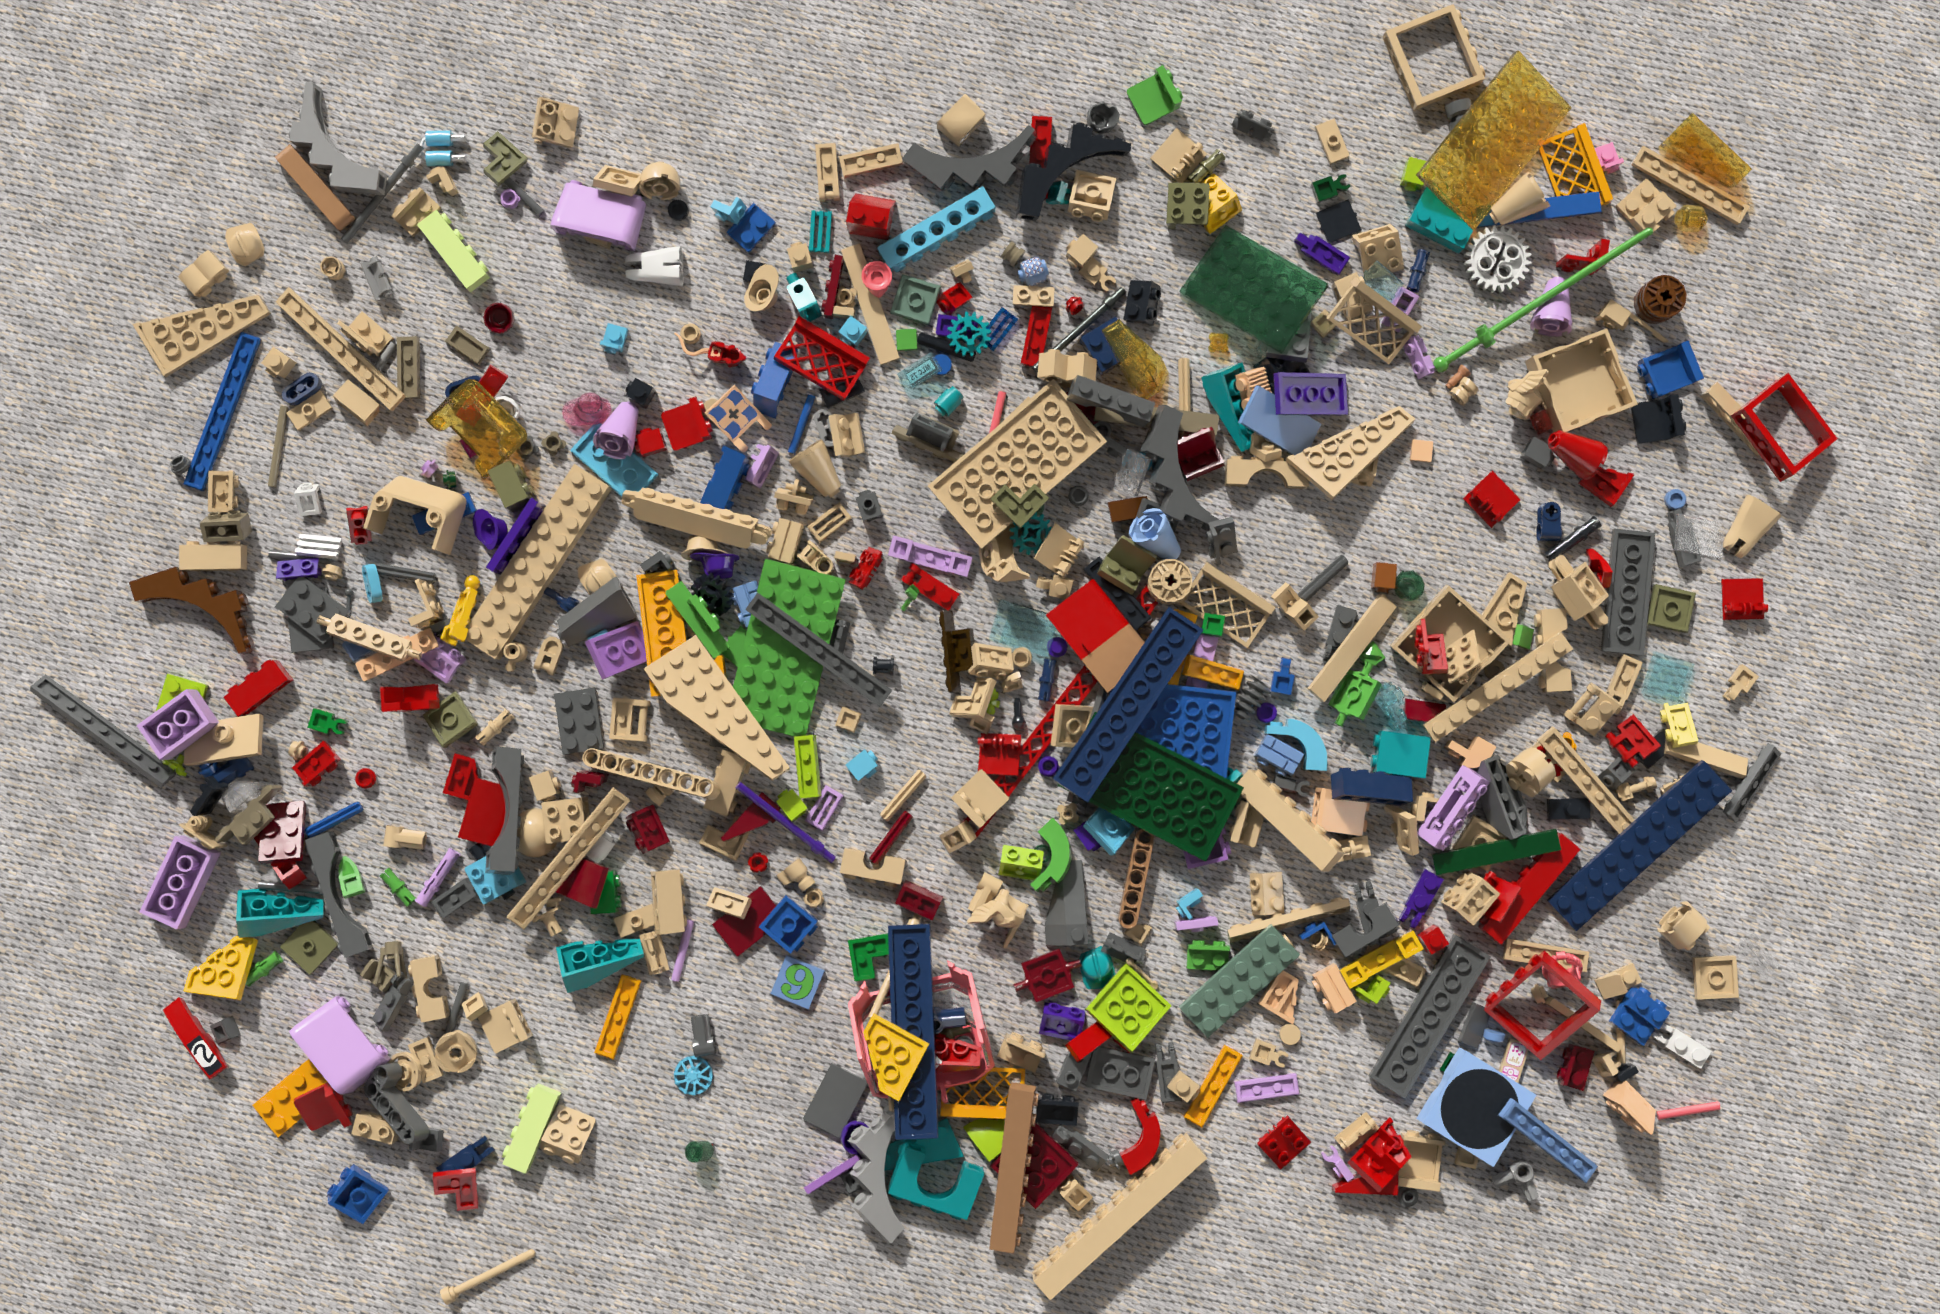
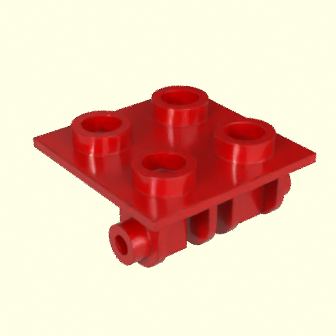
M1493 470L1463 498L1491 528L1497 522H1500L1504 518L1503 516L1521 500Z
M871 547L865 549L860 555V563L852 569L849 575V583L856 585L861 590L865 587L867 588L871 581L869 575L874 576L871 574V571L876 572L877 569L874 566L878 568L883 561L882 551Z
M1763 578L1721 579L1723 620L1764 619V613L1768 612V604H1764Z
M981 733V737H978V746H980L978 771L983 770L986 774L1018 776L1022 735Z
M1489 871L1488 874L1485 873L1484 880L1497 890L1500 895L1483 916L1501 923L1522 887L1498 878L1494 872Z
M1288 1115L1285 1118L1282 1117L1276 1124L1277 1127L1273 1125L1274 1130L1271 1131L1269 1129L1270 1133H1266L1257 1142L1280 1170L1311 1143Z

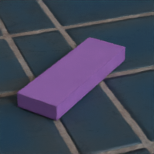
M861 1155L852 1156L804 1187L806 1193L814 1192L852 1168L857 1161L863 1158Z

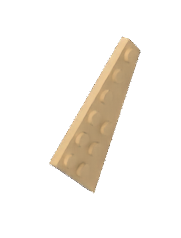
M254 295L234 300V302L220 303L212 307L194 309L132 325L163 376L168 377L270 315L271 312L262 297Z
M1398 406L1378 415V418L1369 422L1365 421L1356 428L1334 435L1312 448L1308 447L1301 453L1290 455L1286 461L1333 500L1414 423L1415 418Z

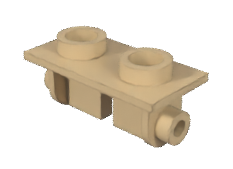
M1014 285L1013 305L1054 307V287Z
M655 931L639 935L649 975L670 970L661 935L655 934Z
M1365 1112L1337 1134L1334 1139L1348 1154L1377 1131L1379 1127L1368 1113Z

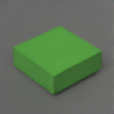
M916 329L896 330L897 351L918 350Z
M1517 624L1513 645L1530 649L1534 629Z

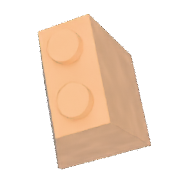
M1315 788L1311 822L1315 825H1320L1329 832L1362 836L1363 832H1366L1367 829L1365 813L1369 811L1370 803L1332 799L1331 789Z

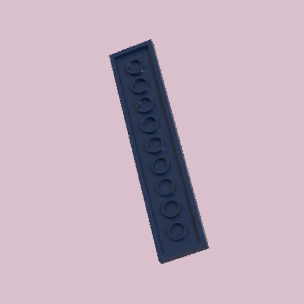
M1168 607L1052 780L1088 803L1203 632L1202 628Z
M1701 760L1550 896L1547 901L1575 931H1578L1731 793L1732 790L1704 760Z
M931 924L888 926L891 1023L929 1043L900 1101L894 1099L895 1140L939 1138Z

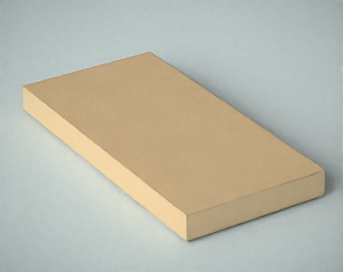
M254 714L218 720L219 723L225 722L234 728L232 740L226 744H220L212 738V730H210L184 749V765L193 766L262 755L263 715Z

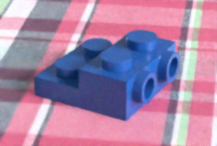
M785 895L760 924L759 928L791 954L793 950L797 952L805 942L802 940L807 934L811 936L818 928L816 925L818 920L789 896Z
M1631 987L1609 1019V1022L1639 1045L1644 1046L1653 1031L1661 1028L1670 1012L1666 1010L1667 1005L1658 999L1654 1001L1650 998L1651 993L1645 988Z
M353 1164L350 1168L346 1167L342 1171L340 1182L337 1185L332 1184L327 1192L328 1204L359 1223L364 1224L387 1194L388 1187L371 1178L370 1173Z

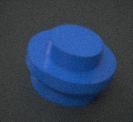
M218 763L200 764L199 775H203L205 778L214 774L218 769Z

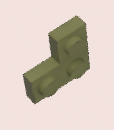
M498 131L483 143V148L496 158L484 168V174L497 186H500L527 163L528 158Z
M1004 484L990 500L1021 528L1049 500V497L1036 484H1033L1019 498Z

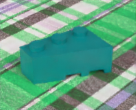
M1429 185L1423 190L1405 224L1406 227L1458 254L1464 249L1473 232Z

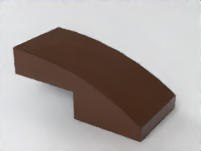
M1147 496L1108 502L1111 523L1130 519L1134 520L1142 499H1148Z

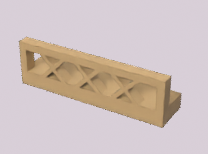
M1718 381L1715 382L1701 395L1702 399L1758 456L1759 453L1731 417L1741 406Z

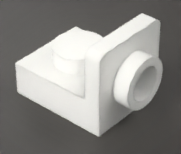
M304 483L295 491L294 495L300 516L316 515L322 512L317 493L319 490L318 484Z

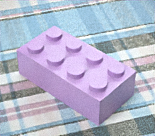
M185 835L175 836L140 909V913L175 929L186 928L221 852L213 848L207 849L200 842Z

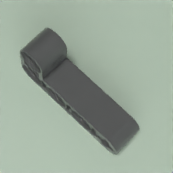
M396 1062L377 1066L364 1085V1094L404 1143L410 1144L425 1140L429 1135L427 1124L396 1088V1084L402 1076L401 1066Z

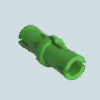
M390 868L386 869L385 873H382L379 877L391 888L390 892L392 894H396L406 907L410 906L416 897L406 888L404 881H400Z
M274 951L266 959L255 964V967L249 971L246 986L250 987L261 977H266L269 971L283 962L278 952Z

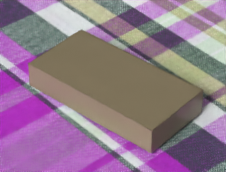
M457 325L445 340L448 345L477 365L481 364L491 350Z

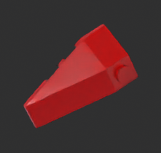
M940 1033L938 1035L935 1034V1055L942 1061L941 1064H936L939 1065L936 1068V1074L980 1068L982 1048L961 1040L955 1041L946 1038L945 1035Z

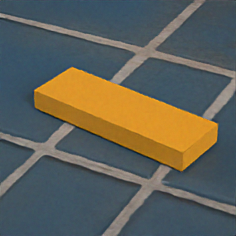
M1187 655L1182 675L1237 691L1240 689L1244 674L1243 670L1193 655Z

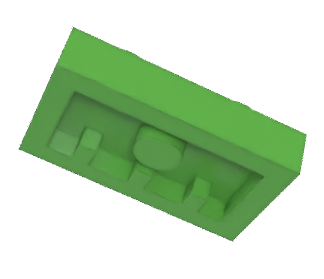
M1192 940V944L1187 943L1186 968L1220 970L1229 962L1230 946L1225 945V941H1213V944H1205L1204 940Z

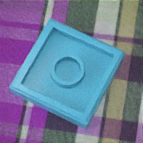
M1100 807L1083 825L1110 856L1118 851L1135 830L1131 823Z

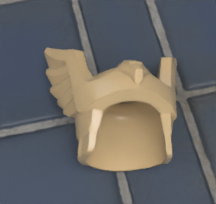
M1547 369L1529 371L1524 378L1513 379L1508 382L1507 388L1509 392L1506 404L1510 405L1509 413L1521 420H1528L1534 409L1543 402L1538 387L1548 375L1549 371Z
M1001 889L994 901H989L983 904V906L978 907L967 922L968 924L987 923L992 918L997 926L1009 928L1003 948L1006 949L1023 922L1029 905L1009 895L1008 890Z

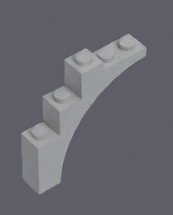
M306 82L305 88L302 91L303 104L299 112L300 122L292 121V126L289 129V141L297 147L312 148L309 152L310 164L317 169L332 170L329 175L330 186L337 191L385 195L387 175L378 169L354 163L339 151L329 136L323 120L321 106L322 89L313 82Z
M888 1103L884 1108V1112L871 1122L870 1128L862 1125L856 1128L848 1142L863 1157L862 1160L854 1164L853 1170L849 1174L865 1190L855 1198V1202L851 1207L882 1240L891 1244L903 1231L904 1226L895 1216L885 1188L884 1166L890 1138L895 1130V1113L890 1112Z

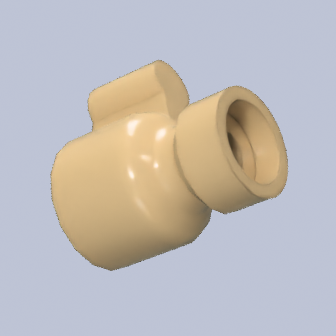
M512 642L504 647V655L509 660L505 665L507 671L513 672L516 668V663L526 659L528 651L524 644Z
M800 858L776 875L783 885L794 881L798 882V887L802 892L815 883L814 879L807 875L808 869Z

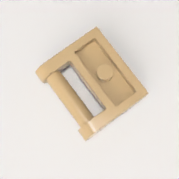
M1590 682L1586 687L1585 693L1564 715L1595 736L1621 706V703ZM1593 695L1598 696L1582 717L1577 715Z
M613 698L609 739L647 742V713L651 701ZM634 706H640L637 735L632 734Z

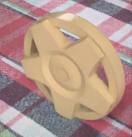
M400 1052L393 1055L389 1063L395 1062L398 1058V1064L402 1068V1076L396 1084V1088L400 1091H409L416 1088L421 1082V1063L419 1059L409 1052Z

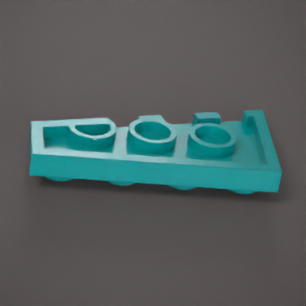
M946 1117L938 1121L939 1138L903 1139L889 1143L884 1171L895 1169L905 1141L925 1147V1157L922 1164L964 1157L948 1118Z

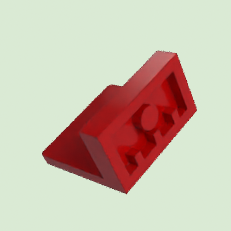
M1601 239L1588 250L1586 257L1566 254L1556 263V267L1561 268L1563 272L1580 271L1609 252L1610 240ZM1603 265L1602 267H1600L1599 269L1595 270L1594 272H1592V273L1589 274V275H1594V273L1598 272V271H1599L1601 268H1603L1605 265Z

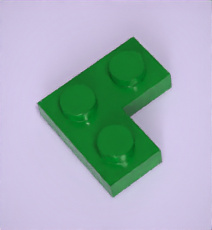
M888 933L848 940L854 981L875 978L872 957L889 955Z

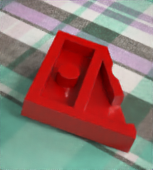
M1598 467L1597 470L1599 472L1594 477L1588 480L1580 479L1578 484L1612 507L1622 495L1634 474L1629 472L1625 474L1616 472L1617 470Z
M457 753L454 754L442 793L465 800L469 799L475 777L479 778L475 758Z

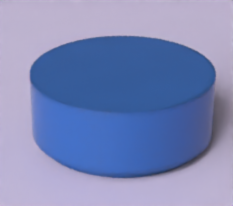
M944 354L936 355L933 359L939 370L934 373L940 376L948 374L952 367L950 358Z

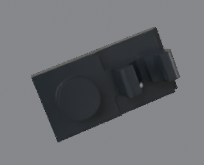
M214 776L205 777L207 783L200 785L203 793L195 800V804L190 810L193 816L211 814L228 788V784L224 782L218 783Z

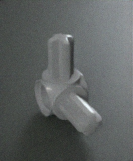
M1523 1160L1514 1161L1508 1166V1170L1491 1177L1494 1186L1497 1188L1513 1181L1518 1185L1521 1184L1528 1201L1536 1200L1539 1197L1532 1181L1534 1179L1533 1169ZM1521 1166H1525V1173L1519 1176L1517 1173L1518 1169Z

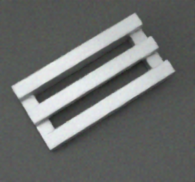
M300 534V541L297 543L298 548L295 551L297 555L338 560L342 545L341 538ZM304 547H306V548H316V550H309V549H303V548H304ZM324 549H325V550H334L335 552L319 551V550H324Z

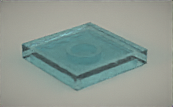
M1654 651L1641 691L1677 703H1683L1695 664Z

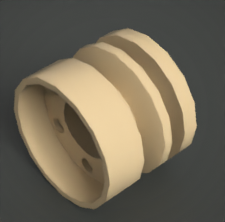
M1165 559L1158 562L1152 568L1147 579V588L1151 597L1163 605H1174L1181 602L1188 595L1192 587L1190 569L1183 562L1176 559ZM1169 576H1172L1173 581H1176L1172 586H1168V582L1165 581Z

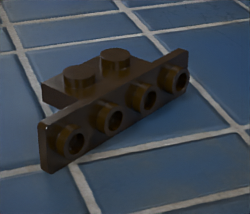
M943 610L940 611L939 624L942 628L943 664L946 668L947 676L945 684L949 693L961 692L959 672L968 671L973 666L971 646L975 643L973 628L955 630L953 611Z

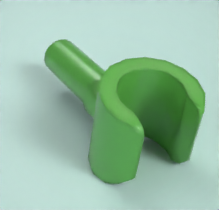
M913 584L905 591L908 598L901 607L902 611L907 609L920 592Z

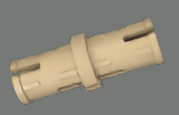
M505 708L493 721L490 720L488 726L476 735L475 738L477 740L482 739L480 743L485 746L496 734H500L502 732L501 729L515 717L509 714L510 711Z

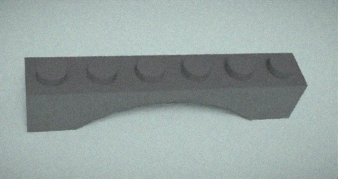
M496 747L492 751L491 771L497 778L503 791L505 818L499 837L486 852L485 873L511 875L518 868L519 859L516 857V849L519 848L520 837L517 836V828H520L521 824L518 808H521L522 804L519 787L521 788L523 785V775H520V768L524 765V755H521L522 749Z
M326 832L306 839L305 851L311 857L313 863L311 869L319 881L318 890L325 898V911L331 916L333 922L331 923V928L338 937L339 952L344 955V958L373 949L367 928L360 925L348 914L338 896L335 870L341 850L335 832Z

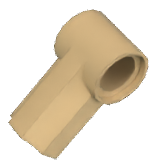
M386 825L383 846L423 850L426 845L427 832Z
M984 872L968 909L975 912L978 907L992 901L993 897H996L1003 881Z

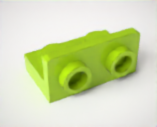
M1003 845L998 875L1035 880L1041 874L1044 852Z

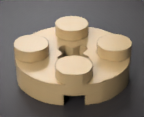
M461 1030L446 1033L438 1040L435 1047V1061L437 1065L449 1073L450 1071L457 1073L467 1071L473 1066L477 1056L476 1042L470 1035ZM459 1048L461 1055L452 1056V1049Z

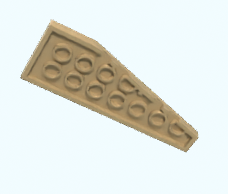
M696 635L644 668V672L669 706L675 708L684 717L697 724L699 728L725 747L727 746L773 781L790 770L786 761Z

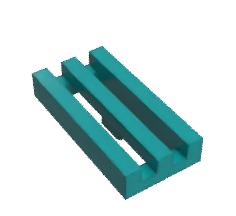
M811 210L809 252L830 253L832 211L818 212ZM816 216H819L817 248H814ZM827 217L825 248H822L823 218Z

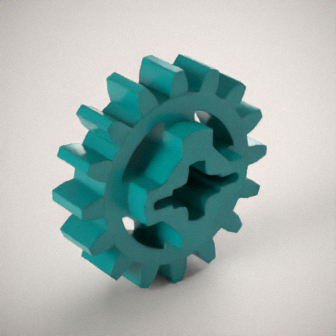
M965 312V317L963 318L958 314V321L952 319L953 327H948L947 329L952 333L947 335V339L953 340L949 344L950 347L956 346L955 353L961 350L963 357H965L966 353H970V356L973 357L975 351L980 355L981 348H988L985 342H991V338L987 337V335L991 334V330L986 329L989 322L983 323V316L976 318V312L972 316ZM964 322V327L956 332L958 326ZM972 322L977 323L981 328L974 327ZM967 330H971V333H975L972 335V339H968V337L965 335L967 333ZM983 337L982 341L977 346H974L975 341ZM958 341H963L967 344V347L960 345Z
M1036 512L1030 519L1037 520L1039 523L1031 525L1027 521L1022 526V535L1019 537V527L1013 522L1015 527L1009 528V531L1013 532L1009 539H1015L1016 542L1013 543V547L1020 546L1018 552L1021 553L1025 549L1026 555H1030L1031 551L1036 555L1052 528L1047 526L1050 522L1049 519L1043 520L1044 514L1037 517ZM1028 528L1031 530L1037 529L1034 533V538L1026 537L1029 533ZM1042 530L1045 531V535H1044L1043 541H1042L1041 538H1040V534H1041V531H1042ZM1031 541L1035 547H1027L1024 543Z

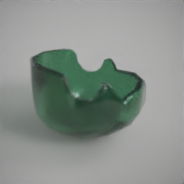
M1403 570L1396 577L1394 591L1404 601H1415L1424 593L1425 583L1422 577L1414 570Z

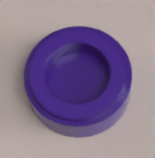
M1262 703L1261 707L1256 709V717L1263 723H1270L1277 716V709L1271 703Z

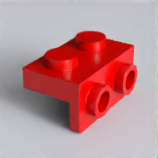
M322 741L296 763L292 769L302 779L304 787H314L322 781L321 776L326 772L331 773L338 767L337 763L341 758L326 741Z

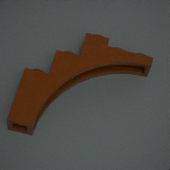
M176 566L129 582L135 602L144 603L157 599H177L194 604L211 614L223 625L232 638L238 654L245 655L252 652L253 641L250 635L246 633L245 627H247V622L244 616L240 614L248 611L246 605L249 604L247 596L242 591L234 590L217 596L219 588L216 582L204 578L188 584L189 575L187 571L179 570V567Z

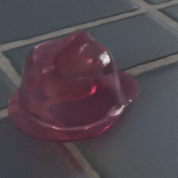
M589 392L566 402L563 406L562 415L564 420L572 426L601 424L611 415V405L607 399L600 397L596 393Z

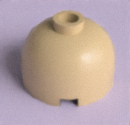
M659 161L649 164L641 173L639 190L642 195L649 199H652V196H663L660 200H671L677 197L680 190V176L676 169L667 163Z

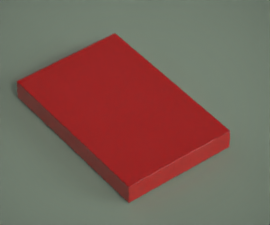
M475 777L457 836L458 838L489 846L494 845L501 833L505 818V799L499 783Z

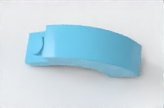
M1289 718L1286 719L1285 726H1282L1283 722H1270V725H1265L1264 734L1291 736L1301 744L1304 751V770L1327 771L1325 745L1312 727L1299 720Z

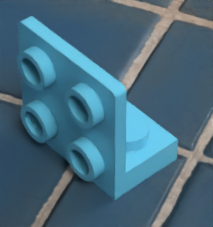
M486 856L464 869L482 904H486L511 889L526 883L519 867L511 875L485 873Z

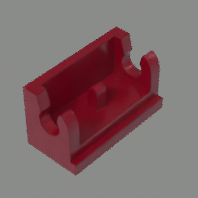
M905 880L895 904L933 921L943 896Z

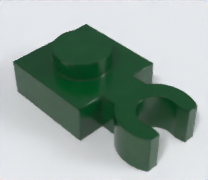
M1346 174L1338 176L1335 181H1333L1332 176L1312 182L1311 186L1317 203L1337 197V190L1341 192L1347 191L1350 188V184L1343 186L1340 183L1341 180L1346 179Z

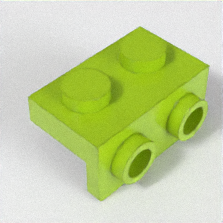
M1376 975L1366 991L1358 986L1353 987V989L1357 991L1355 995L1368 1004L1371 1001L1377 1004L1381 997L1385 998L1387 996L1391 983Z

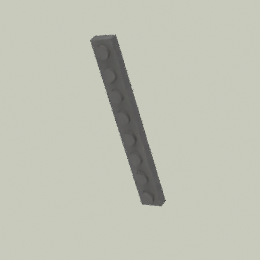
M760 593L755 595L745 609L877 706L881 707L892 692V689Z
M46 674L30 686V691L160 788L175 777V770L163 764L162 760H159L156 755Z

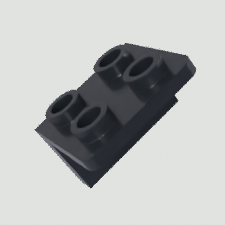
M1265 357L1253 366V369L1265 368L1266 375L1268 376L1267 379L1269 380L1268 383L1270 384L1269 387L1271 388L1270 391L1274 395V373H1310L1303 362Z
M1678 394L1670 395L1664 399L1639 402L1638 405L1631 408L1637 443L1643 444L1676 439L1685 435L1686 422L1682 418L1681 413L1683 403L1679 399Z

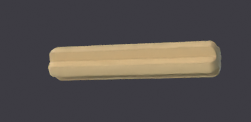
M917 770L880 813V816L885 821H889L923 782L926 775L921 770Z

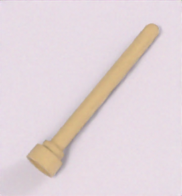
M530 1249L456 1287L447 1286L441 1289L440 1294L444 1303L449 1305L455 1302L459 1294L533 1258L535 1251Z

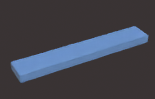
M1512 1098L1509 1099L1499 1113L1501 1118L1583 1182L1587 1183L1598 1166Z

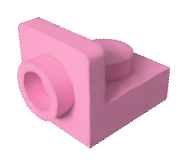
M1613 142L1595 148L1603 172L1607 171L1610 174L1620 169L1619 166L1624 163L1623 158H1618Z

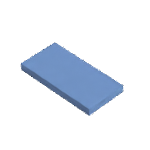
M1257 385L1238 421L1241 425L1291 455H1296L1303 452L1304 449L1311 447L1321 426V423L1308 415H1276L1275 395Z

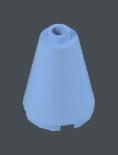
M1148 509L1143 512L1145 515L1141 518L1136 517L1130 526L1129 534L1136 544L1163 560L1177 559L1181 553L1180 545L1166 515L1160 509Z

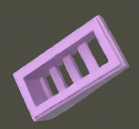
M1399 286L1391 303L1396 306L1400 302L1407 306L1406 310L1398 306L1396 307L1409 316L1419 296ZM1404 295L1410 298V302L1401 299V296ZM1383 317L1381 321L1387 327L1390 326L1389 317ZM1402 328L1395 329V331L1400 332Z

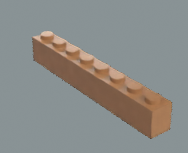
M1011 1082L1009 1087L989 1250L1014 1254L1016 1246L1020 1247L1022 1234H1018V1229L1023 1226L1024 1214H1020L1021 1207H1025L1026 1194H1023V1188L1028 1186L1029 1174H1025L1026 1166L1030 1167L1032 1155L1028 1154V1148L1033 1146L1034 1134H1030L1031 1126L1035 1127L1037 1115L1033 1113V1108L1038 1105L1039 1094L1035 1093L1036 1086Z

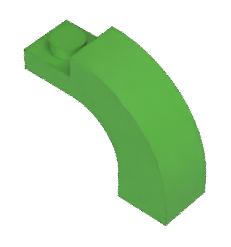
M1054 818L1050 819L1038 831L1050 845L1052 858L1047 869L1030 884L1037 892L1040 890L1045 891L1052 884L1050 882L1052 879L1059 884L1066 876L1071 864L1072 850L1069 838Z

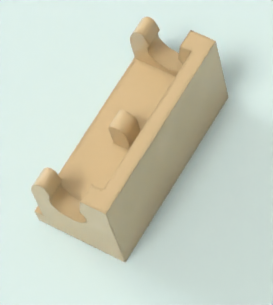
M347 380L333 395L335 401L367 427L380 412V404L350 380Z

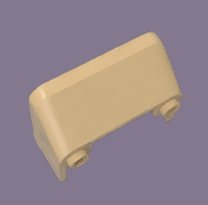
M398 476L373 496L363 528L383 534L395 498L428 508L426 515L427 524L438 529L431 549L448 555L451 554L466 508V498L462 494Z

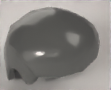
M1105 102L1093 105L1088 110L1086 120L1088 125L1093 128V131L1103 134L1112 131L1118 124L1120 114L1116 106H1108Z

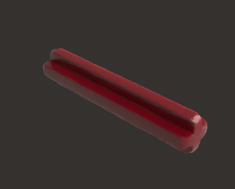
M907 811L902 813L869 857L870 861L876 865L879 864L912 820L913 816Z

